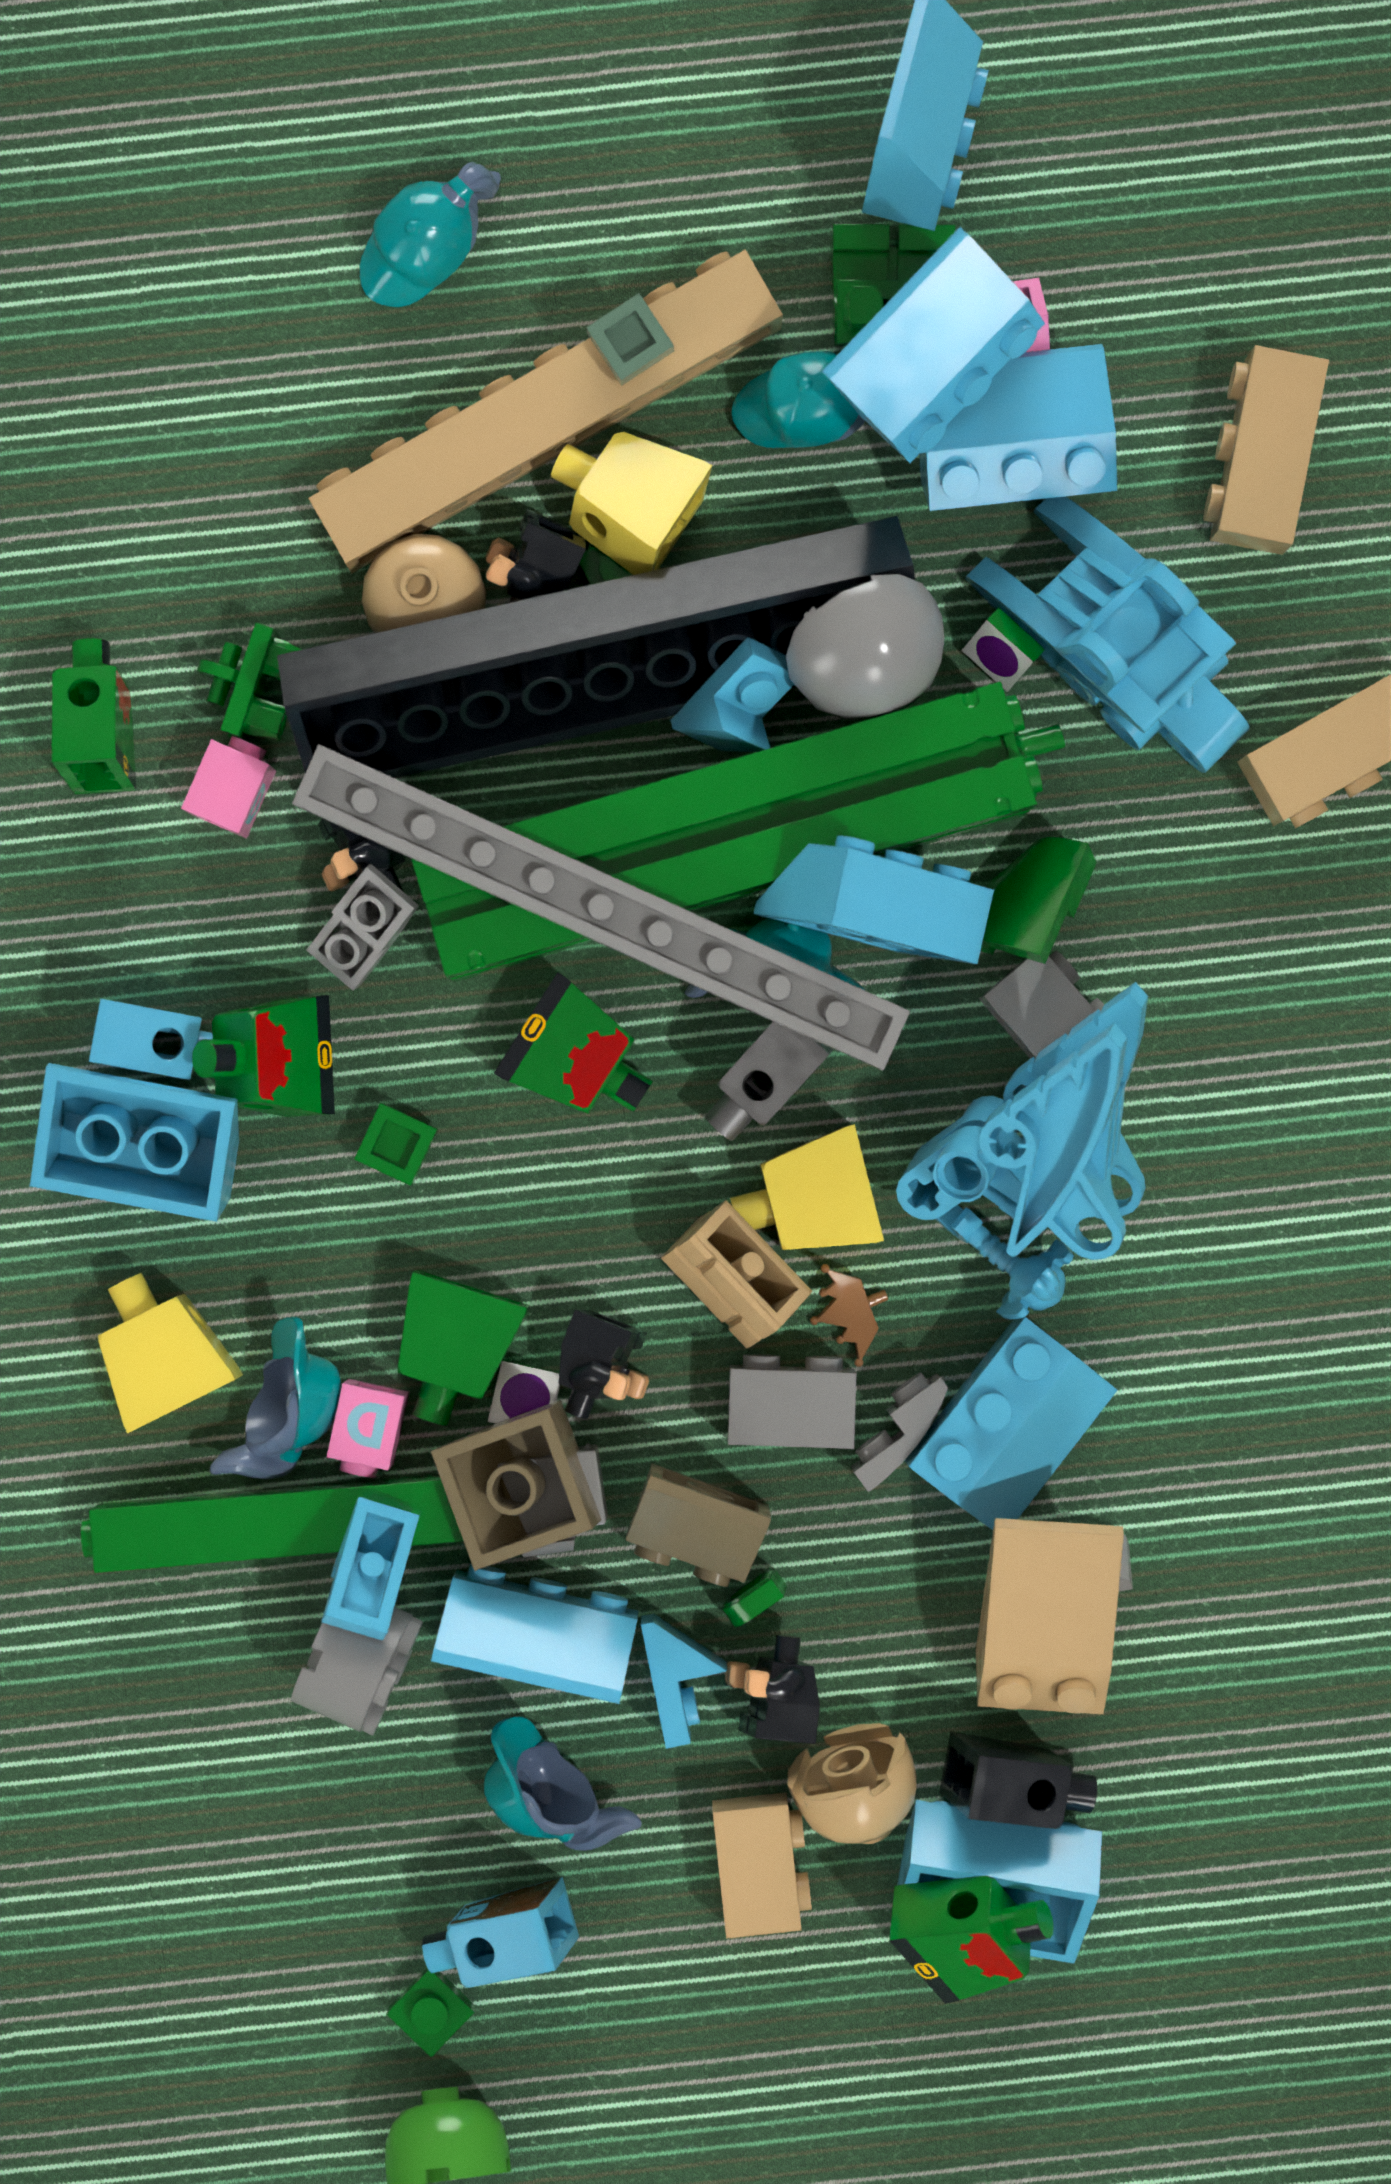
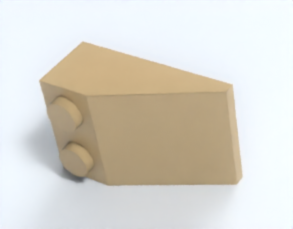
M995 1518L976 1644L978 1707L1056 1711L1074 1714H1104L1112 1669L1124 1538L1123 1526Z

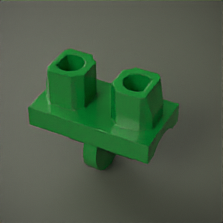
M256 622L240 671L236 670L243 648L225 642L219 662L201 659L196 672L213 679L206 701L224 707L230 685L235 686L220 729L228 733V737L234 736L247 741L248 736H252L258 739L280 741L288 721L285 708L282 705L261 699L268 677L280 680L277 655L301 649L282 640L274 628Z

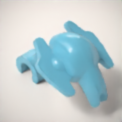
M957 1205L943 1216L936 1218L950 1233L961 1241L968 1242L976 1250L978 1249L980 1251L979 1254L984 1258L987 1256L990 1263L993 1265L997 1264V1268L1000 1271L1009 1274L1010 1291L1005 1294L1001 1307L996 1311L1003 1318L1009 1320L1021 1319L1029 1313L1028 1307L1034 1311L1044 1310L1054 1306L1061 1300L1064 1294L1066 1279L1064 1272L1060 1268L1064 1264H1069L1074 1257L1070 1248L1063 1242L1055 1239L1050 1248L1044 1250L1039 1255H1032L1028 1258H1020L1018 1255L1012 1257L1007 1253L1008 1244L1005 1242L1001 1243L997 1235L990 1234L991 1232L982 1225L983 1222L970 1209L965 1208L963 1210Z

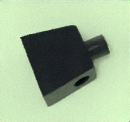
M950 1731L939 1793L968 1819L1059 1829L1063 1824L1065 1810L1085 1813L1092 1812L1097 1798V1779L1094 1775L1072 1772L1069 1763L1046 1748Z

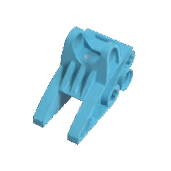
M1066 496L1046 498L1035 508L1034 513L1061 541L1068 545L1067 547L1077 557L1038 595L987 556L965 579L994 609L1000 608L1045 649L1040 656L1060 674L1059 676L1080 697L1093 706H1096L1099 702L1104 706L1100 710V714L1123 741L1132 748L1140 750L1158 732L1190 765L1198 771L1206 773L1250 730V726L1243 715L1210 682L1228 664V658L1225 654L1236 642L1198 606L1200 602L1196 596L1162 562L1153 558L1145 559L1113 531Z
M1134 982L1104 1004L1101 1011L1099 1009L1074 1026L1068 1035L1066 1033L1040 1051L1036 1059L1032 1057L1018 1067L1005 1087L1003 1099L995 1096H982L973 1100L961 1118L922 1145L914 1154L897 1185V1199L903 1210L921 1220H934L943 1216L959 1203L971 1202L983 1195L1014 1219L1007 1246V1253L1012 1257L1017 1256L1047 1227L1073 1252L1081 1257L1099 1260L1114 1255L1120 1248L1126 1233L1125 1221L1122 1216L1132 1213L1139 1206L1145 1191L1144 1176L1121 1134L1125 1086L1129 1080L1144 1031L1148 995L1141 987ZM1017 1131L1022 1133L1023 1138L1017 1134ZM1111 1175L1123 1177L1128 1181L1132 1188L1131 1197L1124 1200L1115 1199L1111 1185ZM1087 1217L1102 1219L1110 1229L1112 1239L1105 1243L1089 1241L1081 1233L1079 1222Z

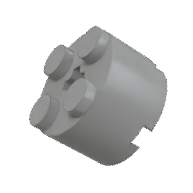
M394 1607L388 1632L383 1641L322 1623L311 1646L313 1650L307 1663L309 1669L302 1667L291 1696V1701L354 1730L374 1735L388 1705L391 1691L394 1685L399 1683L413 1651L411 1649L423 1621L413 1617L408 1612Z

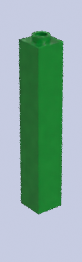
M439 1474L100 1503L89 1510L90 1520H83L81 1523L83 1555L85 1558L93 1557L94 1573L339 1552L358 1497L419 1515L411 1546L462 1542L463 1538Z

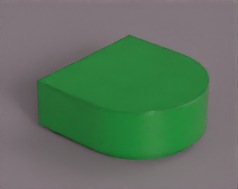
M769 1568L732 1594L723 1603L722 1610L733 1626L739 1627L784 1598L787 1585L775 1568L772 1570Z

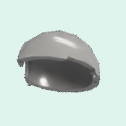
M900 574L870 575L872 581L842 591L817 610L813 606L809 612L804 614L803 620L794 630L786 654L789 679L817 710L842 719L862 722L906 709L918 700L933 683L942 660L944 646L943 618L936 600L921 582Z

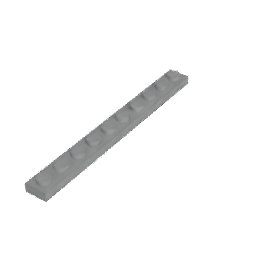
M319 744L292 802L294 806L879 1070L883 1071L910 1013L905 1008Z

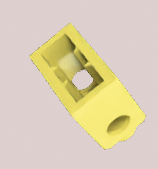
M619 432L613 435L598 459L567 444L556 459L551 472V478L576 490L569 521L572 529L631 574L636 575L659 569L703 502L712 465L704 460L629 433Z
M855 1124L841 1127L761 1163L760 1168L766 1189L730 1198L732 1207L754 1230L775 1225L782 1250L869 1244L884 1241Z
M142 1272L108 1289L124 1323L98 1335V1342L127 1433L243 1376L239 1366L185 1294L176 1296L158 1305Z

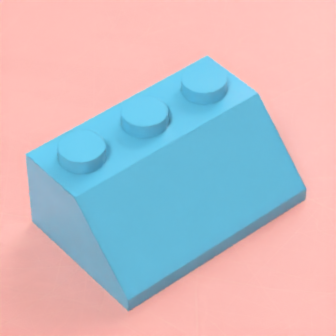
M946 0L914 1L880 129L861 212L935 231L941 206L954 209L963 171L951 168L954 155L963 158L967 157L976 120L964 117L966 107L969 105L979 108L989 71L977 67L983 41Z
M959 227L822 372L860 417L911 463L920 453L931 450L939 443L946 432V426L965 406L975 404L986 394L991 385L992 378L1010 359L1020 357L1032 346L1037 337V331L1045 323L1024 293L982 248Z
M1096 344L1025 352L1018 358L1010 359L992 378L991 385L986 394L975 404L965 406L946 426L944 436L935 447L919 454L921 484L929 511L1117 491L1116 430L1103 345Z
M837 836L835 846L809 843L755 904L753 914L897 953L978 964L994 890L969 883L971 871L942 864H934L933 871H927L922 869L923 857L900 851L886 850L885 857L882 858L873 855L875 844L872 842L847 836Z
M49 1063L45 1071L30 1186L217 1222L230 1200L239 1145L237 1099Z
M1028 1318L1013 1319L932 1423L919 1444L905 1459V1462L909 1468L954 1503L993 1530L995 1518L1018 1519L1114 1396L1117 1389Z
M470 1564L468 1572L456 1570L452 1578L435 1642L432 1662L617 1704L620 1703L638 1619V1611L627 1608V1598L600 1591H592L590 1600L566 1594L567 1585L537 1577L530 1579L529 1586L505 1581L506 1571L492 1566L474 1571L472 1564Z
M916 1800L905 1836L897 1885L978 1876L995 1878L1017 1905L1044 1900L1051 1911L1054 1925L1053 1935L1050 1939L1031 1942L1030 1956L1075 1963L1099 1898L1102 1831L1081 1828L1069 1822H1063L1059 1829L973 1820L968 1819L950 1802Z

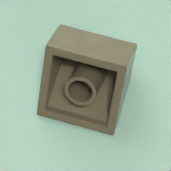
M561 1400L506 1419L431 1451L474 1571L589 1531L602 1520L578 1459L577 1452L579 1448ZM552 1455L574 1517L527 1534L519 1514L527 1511L542 1497L546 1484L542 1469L530 1458ZM505 1462L503 1465H501V1466L498 1468V1464H499V1463ZM515 1471L527 1479L530 1485V1495L527 1501L518 1502L511 1499L502 1478L504 1472Z
M652 1463L629 1525L626 1541L637 1544L634 1554L643 1559L669 1566L673 1557L696 1565L693 1572L694 1576L719 1586L728 1587L731 1578L745 1583L771 1521L770 1509L768 1504Z

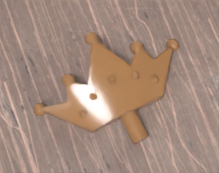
M823 1264L821 1271L829 1275L832 1283L826 1288H822L819 1291V1295L821 1297L829 1295L834 1297V1299L817 1316H813L810 1319V1323L817 1325L819 1322L845 1327L842 1335L836 1338V1342L838 1344H843L844 1342L855 1343L857 1359L854 1361L856 1367H861L863 1365L862 1359L879 1330L871 1307L888 1301V1296L885 1290L866 1296L860 1278L830 1270L827 1264Z

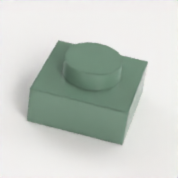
M640 293L586 327L587 335L621 386L674 352L673 343Z

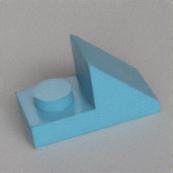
M747 637L670 720L672 728L720 751L759 752L770 749L762 718L794 685L789 679L786 655Z
M358 1497L331 1572L333 1582L322 1617V1623L383 1641L388 1632L419 1515Z
M654 1613L641 1616V1629L665 1747L667 1749L691 1744L689 1726L700 1724L699 1711L693 1686L681 1688L680 1681L728 1671L727 1662Z

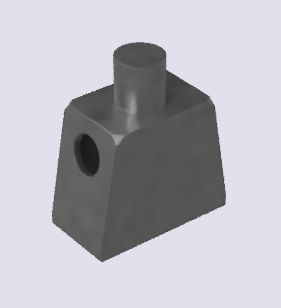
M772 1022L717 1083L725 1094L705 1115L706 1120L730 1141H733L752 1119L765 1126L830 1055L833 1048ZM757 1070L765 1072L772 1079L773 1085L769 1090H762L754 1084L752 1075Z

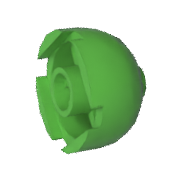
M458 2086L421 2091L422 2104L402 2111L392 2123L386 2140L385 2169L387 2184H428L511 2172L509 2145L500 2119L495 2111L482 2101L466 2098L460 2099Z

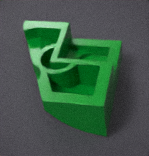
M1059 837L1038 839L985 886L986 888L993 889L994 892L980 951L993 955L995 950L998 949L1046 964L1065 917L1074 918L1097 862L1089 844Z

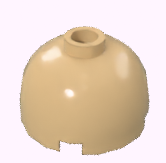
M415 533L393 540L375 555L363 580L362 606L369 627L374 633L485 609L487 591L478 565L463 547L439 535Z
M881 1723L857 1724L836 1730L823 1737L826 1744L831 1747L817 1752L812 1758L806 1748L796 1757L788 1770L787 1785L804 1819L814 1831L826 1839L846 1844L877 1843L885 1839L903 1821L914 1804L916 1771L912 1755L903 1735L899 1732L898 1737H894L887 1725Z

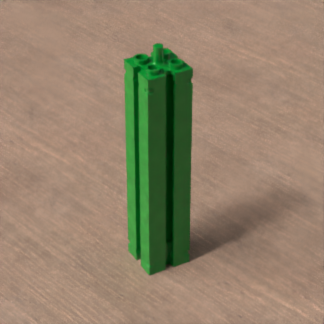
M1000 681L976 688V690L968 693L951 695L502 827L693 913L765 892L809 843L835 846L837 836H847L874 843L873 855L885 857L886 850L903 852L985 828L995 823L1023 817L1030 809L1037 805L1036 793L1043 791L1040 772L1034 757L1065 748V741L1059 724L1019 734V732L1025 731L1020 704L1015 694L1005 696ZM411 859L423 901L427 907L445 976L453 982L594 942L576 932Z

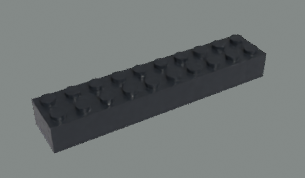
M898 516L302 649L277 655L284 708L305 773L319 744L392 778L676 715L747 637L786 655L794 630L803 620L804 614L809 612L813 606L817 610L842 591L872 581L870 575L900 574L915 580L914 566Z

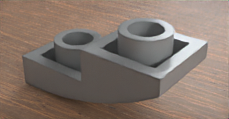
M370 864L333 909L332 913L334 915L306 951L354 991L366 980L383 958L419 905Z
M920 1372L895 1389L891 1396L896 1403L886 1410L901 1430L892 1437H890L886 1430H882L855 1451L860 1460L853 1464L851 1468L868 1493L904 1462L931 1426L948 1389L937 1373L926 1380Z

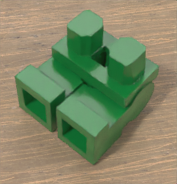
M833 224L831 232V273L834 346H847L955 233L956 225H936L935 231L908 224H899L895 237V247H889L890 224Z

